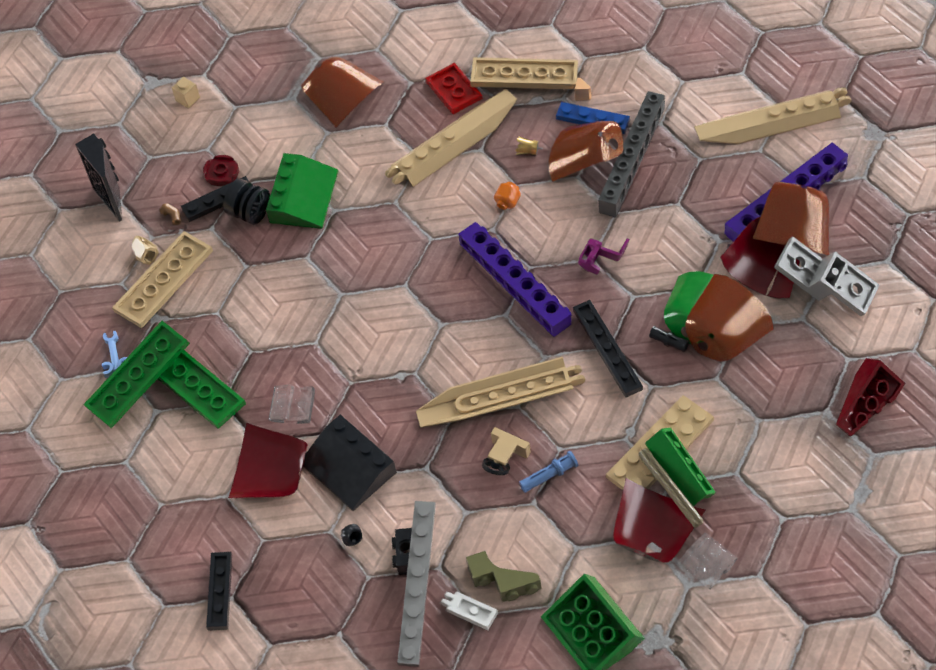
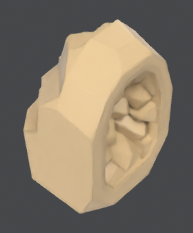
M137 235L134 237L132 249L135 252V257L143 264L150 265L156 260L159 253L157 246L144 237Z

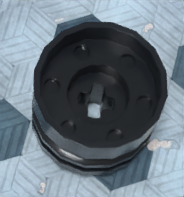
M236 179L229 186L223 201L224 212L252 225L258 224L266 214L270 193L263 187L253 185L243 179Z

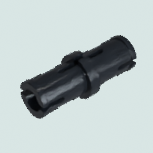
M653 326L649 333L650 338L664 343L667 347L672 346L682 352H685L689 346V340L674 335V332H666L656 326Z

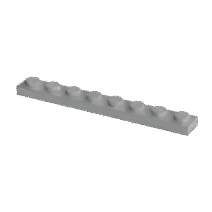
M415 501L398 665L419 666L436 509L435 502Z

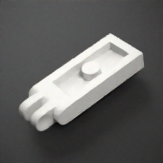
M446 592L444 597L448 600L442 599L440 602L443 606L447 607V612L486 630H489L498 614L497 609L459 592H455V594Z

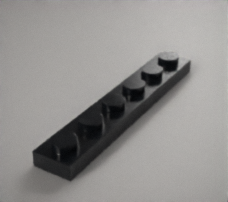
M591 300L574 306L573 312L625 398L642 391L643 385Z

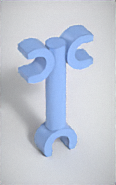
M113 331L112 338H107L106 333L103 334V339L109 346L111 363H102L103 370L109 369L103 372L105 378H109L127 358L118 359L116 343L119 338L116 331Z

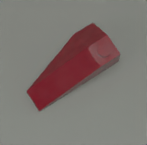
M866 358L855 374L836 425L848 436L854 435L868 423V420L873 415L879 414L886 404L892 403L906 383L881 360Z

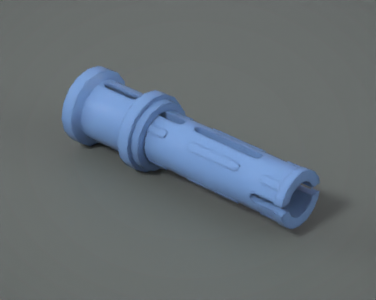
M568 451L567 455L558 460L553 459L547 467L519 481L520 487L526 493L556 475L562 476L568 469L578 467V462L573 453Z

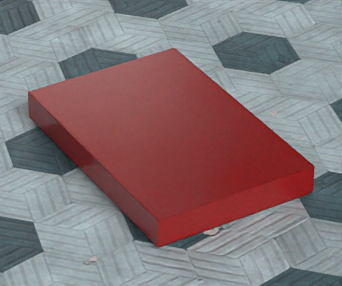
M455 62L425 78L429 87L453 115L483 99L479 90L476 87H471L470 80Z

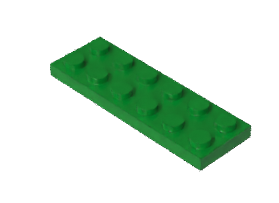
M161 321L83 405L112 429L190 343L164 321Z
M185 350L158 378L217 429L246 405L245 400Z

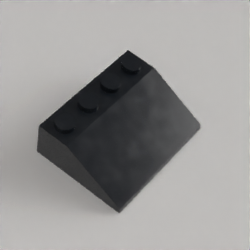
M93 133L75 145L93 190L120 222L122 221L120 188L117 183L119 178L113 172L115 168L109 160L111 157L105 149L107 147L102 138L98 139Z
M341 414L324 428L306 452L303 466L352 511L397 473L394 461Z

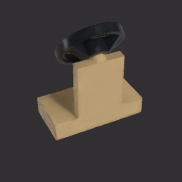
M494 427L491 432L492 443L495 445L488 454V458L483 460L482 467L491 474L506 475L510 470V465L507 462L512 454L516 453L527 459L531 453L530 443ZM487 466H491L492 468L498 469L499 471L493 470Z

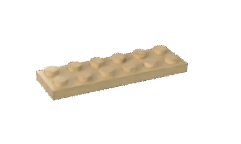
M473 57L470 84L471 87L575 89L578 60Z
M183 231L112 307L113 311L138 327L143 328L213 252L212 247Z
M682 395L607 472L606 478L622 490L625 478L649 489L657 479L639 457V452L647 448L645 445L646 441L660 429L671 427L685 449H687L714 421V416Z

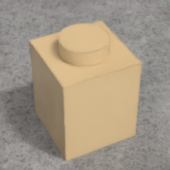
M182 77L172 87L176 102L188 109L200 98L196 84L185 77Z

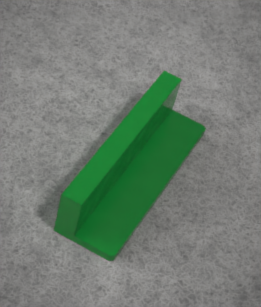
M671 427L660 429L646 441L645 445L692 506H695L702 499L712 497L716 493Z

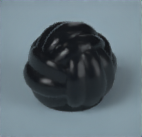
M357 524L345 526L341 530L343 543L346 546H354L362 540V531Z

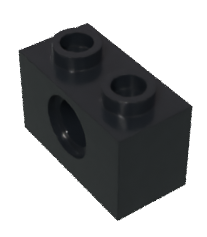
M412 528L395 529V537H392V549H396V555L392 556L393 568H397L398 575H407L409 552L403 553V551L410 550Z

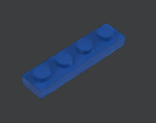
M561 102L556 114V120L579 125L598 121H614L621 127L622 134H625L630 122V116Z

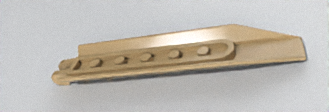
M837 88L833 92L828 90L726 116L694 126L700 141L741 144L841 118L839 107L850 104L851 98L846 96V88Z
M507 89L501 91L394 162L385 172V176L387 178L394 176L392 182L395 185L408 179L411 186L414 187L495 131L513 107L517 98Z
M563 357L450 387L416 410V414L421 428L460 421L573 390V386L583 384L586 379L583 375L575 376L582 372L581 366L575 365L566 368Z

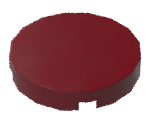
M217 155L211 161L208 160L203 167L206 181L218 187L233 182L239 174L238 163L233 157L228 155Z

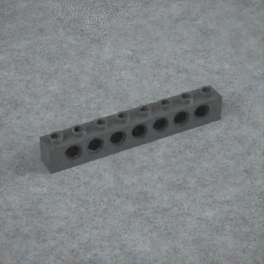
M647 92L623 144V153L618 156L598 199L599 213L617 217L665 110V95Z

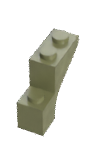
M486 551L466 557L474 586H487L495 581L502 602L514 601L519 596L525 594L532 595L542 589L541 580L537 573L499 568L489 560Z

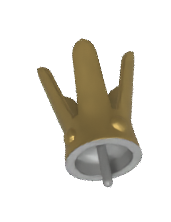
M520 136L517 138V141L522 144H518L519 148L515 150L518 152L516 155L527 153L537 155L538 149H543L538 147L539 141H531Z

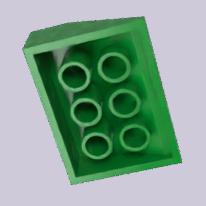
M283 153L266 209L269 223L322 229L339 172L338 169L303 155Z
M583 574L541 616L582 670H607L631 653L645 639L597 579L587 574Z

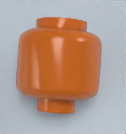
M512 182L500 184L494 195L496 205L502 210L513 209L521 196L519 187Z

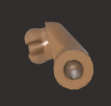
M169 203L162 204V207L159 209L160 213L164 216L167 214L171 215L172 224L179 225L181 223L179 210Z

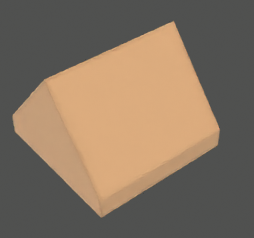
M580 77L577 78L575 101L590 100L591 87Z

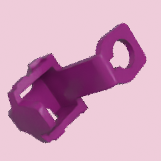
M590 238L579 257L578 264L585 271L598 275L600 268L594 264L598 256L619 261L630 239L627 238L620 251L616 252L602 247L601 242ZM584 255L587 256V260L582 259Z

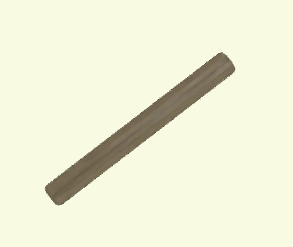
M647 448L640 451V459L693 527L697 528L702 525L703 519L651 452Z

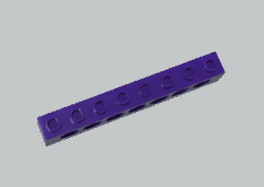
M832 142L780 182L804 185L819 190L825 182L831 181L837 173L846 169L848 154ZM770 190L725 223L724 234L734 242L750 222L761 217Z
M474 222L458 233L460 245L553 337L572 325L570 310L567 307H563L557 297L551 295L542 283L539 284L535 280L534 275L530 271L527 272L521 262L515 260L506 248L503 249L499 241L495 237L492 238L484 226Z

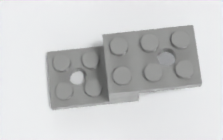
M794 237L788 240L774 267L818 301L832 294L860 316L866 314L879 287L878 283L837 252H833L822 259ZM796 259L801 262V267L797 266ZM853 285L857 287L858 294L854 292Z

